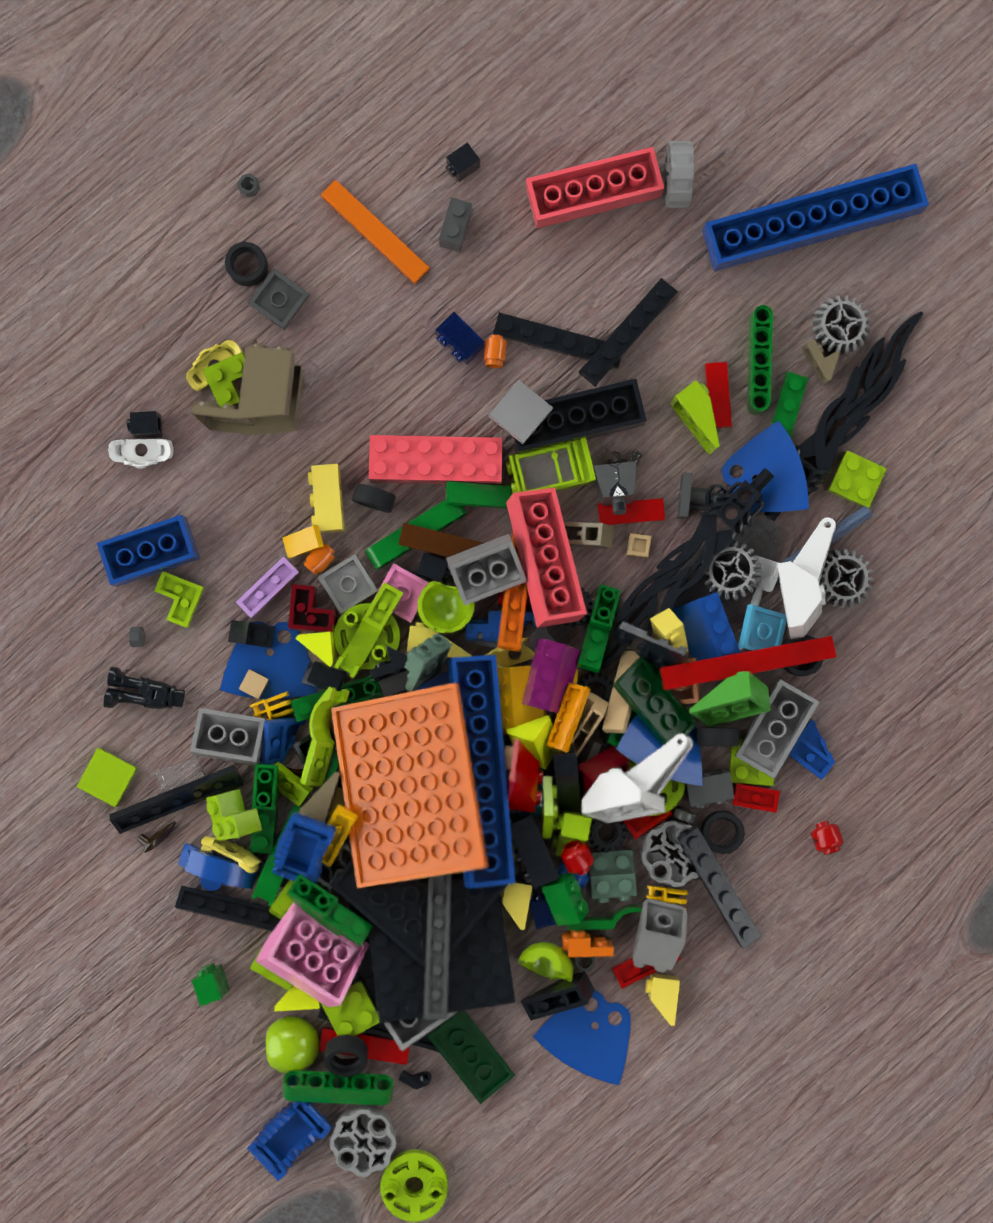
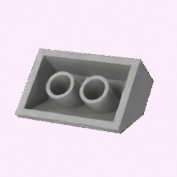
M509 534L447 558L448 567L464 606L527 582Z
M199 708L190 752L194 756L249 765L260 764L264 721L266 719Z

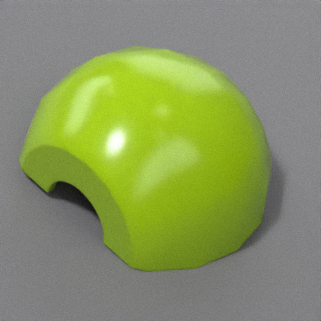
M431 581L422 589L418 598V613L422 622L432 631L451 634L461 630L470 621L474 612V602L464 606L457 587L447 586L442 582Z
M539 942L532 944L522 952L517 961L520 966L549 978L550 981L552 979L557 981V978L569 982L572 981L574 969L571 958L568 957L565 950L563 951V948L554 943Z
M287 1016L276 1020L269 1026L266 1033L267 1060L269 1065L281 1074H286L293 1070L305 1071L314 1063L319 1054L320 1040L317 1031L304 1019Z

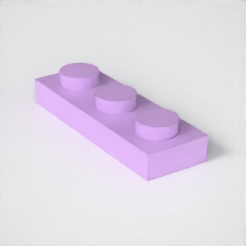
M283 556L236 603L250 618H253L300 572Z

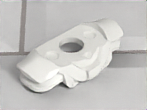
M123 439L111 441L108 446L109 457L115 462H122L124 465L144 469L146 466L171 459L174 448L172 442L167 439ZM140 443L147 446L148 451L145 456H139L135 451L136 446Z

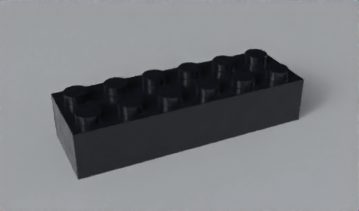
M637 379L544 400L553 407L549 415L540 423L524 444H521L514 437L513 441L516 453L519 454L586 437L587 440L644 426L647 420Z

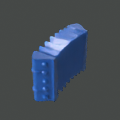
M299 812L292 813L278 841L274 854L276 858L272 873L295 881L297 876L301 874L317 884L322 871L321 862L324 853L330 845L337 828L333 825H327L325 822H319L317 819L301 815Z
M289 1102L287 1108L283 1107L280 1113L276 1112L274 1117L270 1118L268 1124L264 1125L262 1131L259 1132L247 1149L268 1170V1173L279 1181L287 1174L289 1167H292L297 1156L300 1157L301 1152L305 1151L307 1146L311 1147L312 1143L315 1144L317 1138L323 1139L333 1126L312 1105V1102H294L293 1104Z

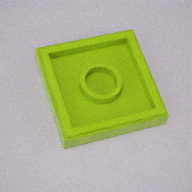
M98 747L77 788L113 807H117L138 767Z

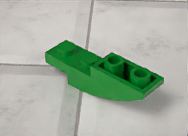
M602 584L599 585L577 667L599 673L621 590Z
M373 676L343 684L340 691L347 689L350 692L347 702L341 703L339 706L363 702L382 696L383 693L379 681L376 682ZM325 690L290 701L296 722L311 717L315 704L325 693Z
M255 764L252 809L257 808L262 830L251 834L250 852L271 853L274 848L278 819V765Z
M301 874L297 876L286 893L301 909L337 936L341 934L357 946L362 945L373 926L336 902V897Z

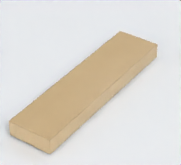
M624 651L621 654L614 683L640 657L636 652ZM614 687L602 729L607 733H626L632 708Z

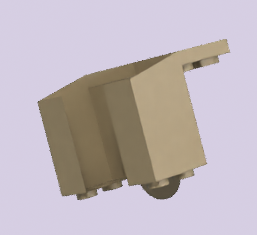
M255 338L252 346H246L239 410L233 405L224 404L223 408L215 403L196 402L192 406V414L208 429L214 431L250 435L297 431L304 370L298 363H295L296 357L289 348L276 346V349H269L266 345L258 344Z

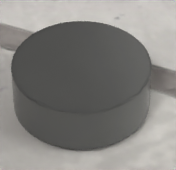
M676 806L673 811L675 817L685 822L692 823L696 817L694 812L683 807Z

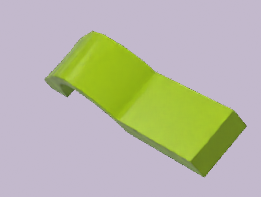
M385 582L383 583L362 618L353 639L334 666L335 669L338 670L340 667L349 672L350 677L354 679L402 598L403 592Z
M329 687L315 704L309 723L312 741L300 783L307 786H323L335 744L330 734L331 708L337 707L341 703H346L349 690L336 691L335 688Z

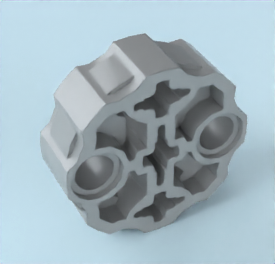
M668 141L664 167V203L666 208H689L694 179V151L691 141Z
M667 819L643 836L644 840L640 849V858L648 870V874L658 883L679 887L698 877L695 869L688 870L686 865L688 862H691L682 853L684 850L677 840V837L684 830L692 828L690 824ZM666 832H668V839L672 841L671 844L666 841ZM659 834L658 838L660 839V842H653L651 836H657ZM664 846H667L672 850L676 849V852L682 859H679L673 855L670 857L671 854ZM658 849H660V850H662V851L664 852L663 855H662L661 853H659L658 851L651 853V851H656V850H658ZM675 861L680 864L681 874H679V867L674 864ZM663 865L665 866L664 874L660 876L655 875V867Z
M359 1104L352 1109H346L338 1117L335 1129L330 1137V1149L334 1152L336 1163L342 1170H349L355 1173L356 1176L366 1177L377 1170L382 1171L390 1163L393 1151L396 1149L397 1130L391 1121V1115L385 1109H378L373 1107V1105ZM380 1119L383 1120L386 1125L384 1127H378L375 1125L374 1121ZM353 1120L352 1125L348 1124L347 1126L343 1127L345 1122L348 1123L349 1121ZM365 1137L368 1138V1141H366V1140H364L363 1142L360 1141V1138H362V1139H364ZM350 1152L354 1158L346 1159L343 1153ZM381 1153H382V1154L384 1153V1157L379 1156L378 1158L375 1159L376 1154H377V1155H380Z

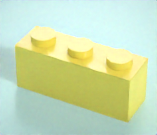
M338 464L311 466L312 472H308L309 485H313V494H310V504L315 509V515L311 517L312 526L318 525L320 534L345 532L340 466Z

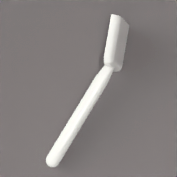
M760 556L755 564L760 563L762 568L755 571L761 572L762 576L754 577V579L759 581V585L750 584L751 587L756 588L750 605L755 606L760 604L762 591H773L778 579L777 564L779 562ZM739 648L740 653L745 652V649Z

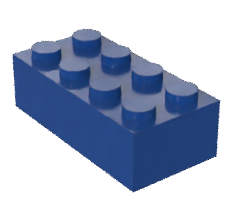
M178 515L97 543L109 583L116 587L201 559L188 519L183 515Z

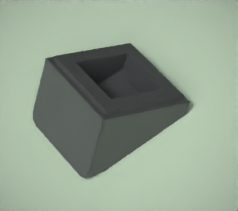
M540 627L529 637L525 645L535 653L538 639L554 640L544 627Z

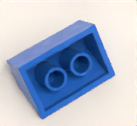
M717 592L673 609L674 614L684 625L691 658H696V661L740 653Z

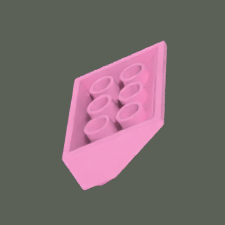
M293 902L266 940L256 962L327 1007L341 1005L370 944L364 941L361 946H357L341 934L339 936L335 935Z

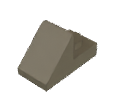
M813 339L806 343L802 350L823 386L832 379L840 350L824 358L822 346Z

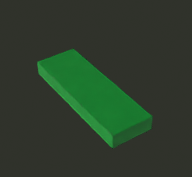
M446 482V505L508 509L506 502L511 497V486Z

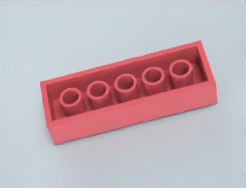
M654 147L526 178L525 187L536 229L661 198L665 189Z
M370 435L369 480L371 483L446 484L447 481L501 485L502 438Z
M555 487L513 493L506 504L522 569L527 580L526 585L537 628L579 621L587 612Z

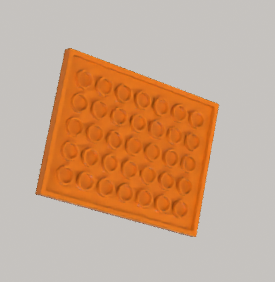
M452 683L331 708L345 808L358 816L349 833L357 888L488 867L459 684Z

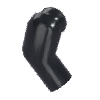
M403 1070L398 1080L417 1090L429 1085L432 1075L428 1071L412 1075Z

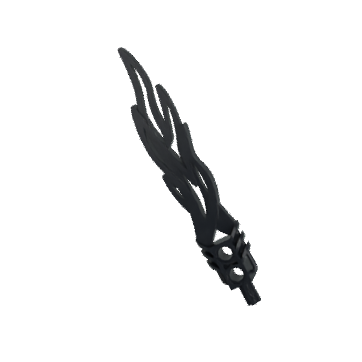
M922 311L906 320L893 333L880 362L874 370V364L885 338H881L870 349L859 368L855 367L852 370L842 395L830 403L821 414L814 434L799 446H795L806 475L808 496L819 489L816 486L825 481L823 476L831 473V467L839 447L848 442L865 426L870 419V416L866 415L888 396L897 383L906 363V359L900 361L904 345L922 317ZM908 326L897 346L889 370L871 388L874 379L881 372L890 356L893 343L900 332ZM872 355L863 383L865 393L853 402L858 393L866 364ZM887 385L885 391H884V392L882 393V395L877 399V401H875L872 405H870L869 407H867V406L879 395V393L884 389V387ZM839 402H841L833 417L826 424V421L831 412L833 411V409L839 404ZM854 409L833 434L827 446H825L826 437L832 424ZM857 426V428L853 432L846 436V434L852 427ZM813 457L814 466L804 459ZM781 512L764 513L766 518L771 519L773 522L781 514Z
M764 468L751 483H748L746 480L743 483L736 482L724 495L718 496L716 498L718 502L708 507L711 510L704 512L700 516L702 518L692 538L670 552L657 565L656 568L659 571L645 579L631 593L619 610L614 623L616 625H620L622 622L628 623L631 616L650 601L648 606L632 624L635 627H639L647 618L642 630L647 631L651 622L650 618L654 616L658 607V594L668 587L670 588L664 597L659 613L668 608L673 611L680 596L698 584L705 576L714 556L728 546L734 545L737 542V536L740 533L741 536L744 534V528L747 525L750 528L752 519L764 507L763 495L760 492L774 478V475ZM748 492L753 495L750 502L741 501V496L744 493ZM758 503H759L760 505H759V506L753 511V513H752L751 511H752V510L758 505ZM735 509L738 511V515L734 519L726 518L727 511ZM717 518L731 530L717 532ZM705 541L703 550L695 564L678 572L694 556ZM680 553L674 560H670L675 555ZM701 566L698 572L687 582L692 573ZM648 585H650V586L637 598V596H638ZM652 626L648 630L649 635L653 633ZM613 638L604 652L600 670L616 660L626 650L627 646L621 645L617 652L609 657L618 644L617 640Z

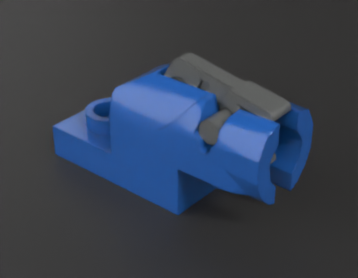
M489 611L488 620H485V618L470 620L466 624V641L496 648L502 611ZM525 612L523 626H528V622L533 621V612Z

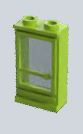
M586 437L509 455V462H505L508 475L512 474L514 483H511L512 493L554 487L556 492L592 484L596 481Z

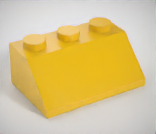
M531 666L497 668L503 735L507 734L508 729L547 716L546 710L522 704Z

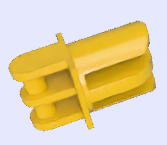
M286 691L249 705L255 713L253 717L263 718L262 714L267 712L269 719L266 720H273L293 713L291 708L274 714L275 710L290 705L291 699L273 706L271 705V702L289 696V692ZM264 703L266 709L261 711L259 705Z
M647 885L649 893L646 895L647 899L660 900L666 903L687 904V898L667 895V893L688 895V890ZM655 890H661V896L655 895Z

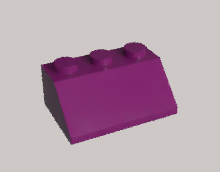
M538 639L522 704L558 714L569 683L573 684L581 650L547 639Z

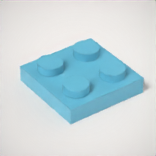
M748 604L738 647L752 651L781 645L787 622L786 615Z

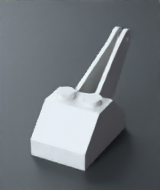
M824 518L820 521L793 563L790 561L777 564L791 640L805 637L821 615L822 605H826L824 586L819 585L836 529L835 521L832 518Z
M678 734L627 773L623 772L622 769H610L608 773L600 774L582 799V814L605 823H612L665 812L664 798L659 793L691 750L693 745L692 739L683 734Z

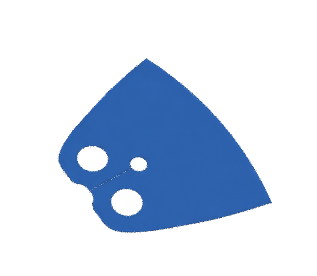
M779 421L766 428L741 447L722 467L723 479L730 487L736 482L743 483L745 480L751 483L753 475H759L764 468L774 475V478L760 492L763 495L764 507L759 512H786L809 509L806 477L799 454L790 436ZM734 465H740L743 468V475L739 478H733L730 475V469ZM758 503V505L751 512H753L760 504Z
M260 621L250 622L255 624L266 625L264 622ZM279 622L274 625L275 632L272 648L236 643L228 661L220 690L239 696L255 698L239 689L250 669L270 679L260 699H268L286 691L289 692V696L282 699L317 693L316 688L301 683L310 660L305 646L296 639L300 635L299 631L288 629V622ZM281 630H287L291 634V640L286 644L280 643L277 639V635ZM267 649H272L274 654L268 656L266 654Z
M636 714L616 749L639 764L663 747V745ZM695 726L687 735V737L692 739V748L670 779L686 784L703 786L700 747L697 745V729Z
M595 990L591 997L598 1002V1007L595 1011L589 1012L584 1006L556 1013L533 1035L547 1051L573 1069L604 1082L620 1084L627 1056L631 1022L630 1013L623 1005L607 1002L603 994ZM613 1011L619 1012L622 1016V1021L618 1025H611L608 1021V1016ZM593 1022H597L599 1024V1028L597 1030H593L591 1028V1024Z

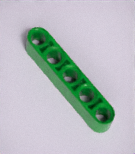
M767 305L756 307L749 319L747 409L753 415L762 414L770 406L773 311ZM762 313L766 317V321L758 320L756 314ZM756 335L764 336L765 343L758 342ZM755 356L763 357L765 364H758L755 361ZM756 377L763 379L764 386L756 385L754 379ZM754 399H760L763 402V408L756 407Z
M445 499L407 524L440 532L465 516L467 512L463 506L446 505ZM402 527L365 550L376 570L381 569L412 549L398 545Z
M293 1070L287 1072L283 1077L282 1094L286 1100L293 1102L386 1105L392 1100L394 1082L390 1076L384 1074L360 1073L355 1076L343 1077L331 1072Z

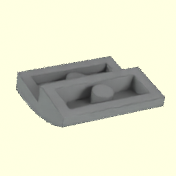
M518 380L488 417L521 444H524L540 423L549 415L553 407Z

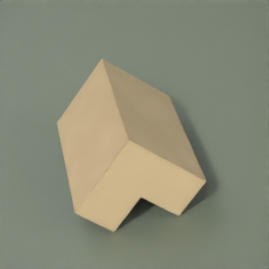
M589 692L571 744L575 745L577 757L605 715L609 704Z

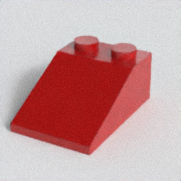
M514 739L508 799L509 810L535 812V805H540L541 791H537V785L542 784L543 771L539 770L540 762L517 739Z

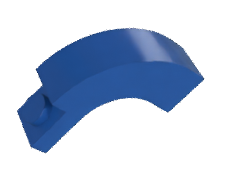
M189 843L184 844L178 865L185 868L186 872L240 888L253 889L258 870L254 873H248L239 866V862L202 851L201 848Z

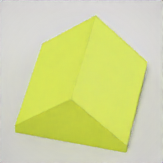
M333 632L301 634L296 637L299 642L328 666H335L338 659Z
M549 715L507 730L513 746L514 739L520 740L540 762L539 767L547 768L553 759L552 748L546 746L553 728Z

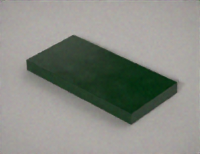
M642 656L637 658L612 685L663 746L678 734L687 736L698 724L669 689L664 690L662 680Z
M466 1011L457 1012L426 1034L480 1104L515 1076L508 1064Z

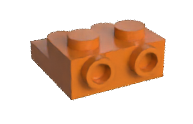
M568 930L561 933L563 951H567L568 957L614 956L612 942L610 939H606L604 935H595L591 939L588 930Z

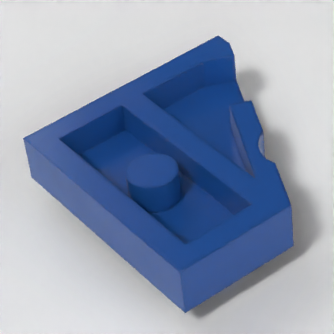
M295 717L265 720L260 762L262 764L284 762L290 747L297 739L294 735L300 725L304 726L306 720L296 722Z
M809 719L789 756L822 780L835 761L828 751L815 721Z

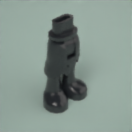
M112 666L110 668L107 678L108 686L138 689L140 694L108 688L103 701L105 708H113L118 703H133L150 709H164L167 707L172 709L173 706L183 707L185 690L176 689V686L171 687L164 682L151 680L148 677L140 676V679L124 675L118 667Z

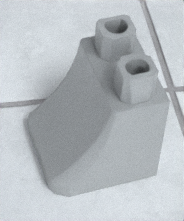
M646 899L643 902L634 943V966L643 968L647 964L654 966L657 972L665 973L667 969H673L686 943L687 911L684 907L653 899Z

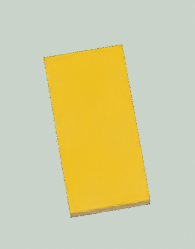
M318 525L283 537L288 559L324 547Z

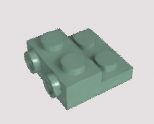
M440 633L434 634L432 638H427L418 647H413L407 654L408 660L405 668L410 672L407 675L408 681L405 688L409 692L415 691L439 674L452 646V643Z
M632 849L608 851V853L603 851L591 852L594 858V863L589 871L592 899H596L597 903L610 902V898L619 897V901H630L632 896H637Z

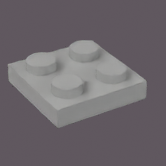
M353 554L318 576V579L341 615L349 608L358 605L378 592V589L356 554Z

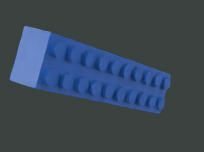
M912 164L705 223L702 232L715 272L918 215L928 207L929 203L917 164Z
M496 655L450 658L447 660L449 684H459L488 864L486 868L463 871L464 885L468 888L515 884Z

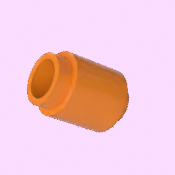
M490 335V338L485 339L484 361L486 367L496 369L503 367L507 341L503 339V336Z
M325 543L324 547L311 551L303 564L315 575L319 572L322 573L335 559L332 555L335 551Z

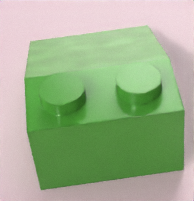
M741 671L734 676L726 678L690 708V714L710 727L771 711L768 686L747 671Z

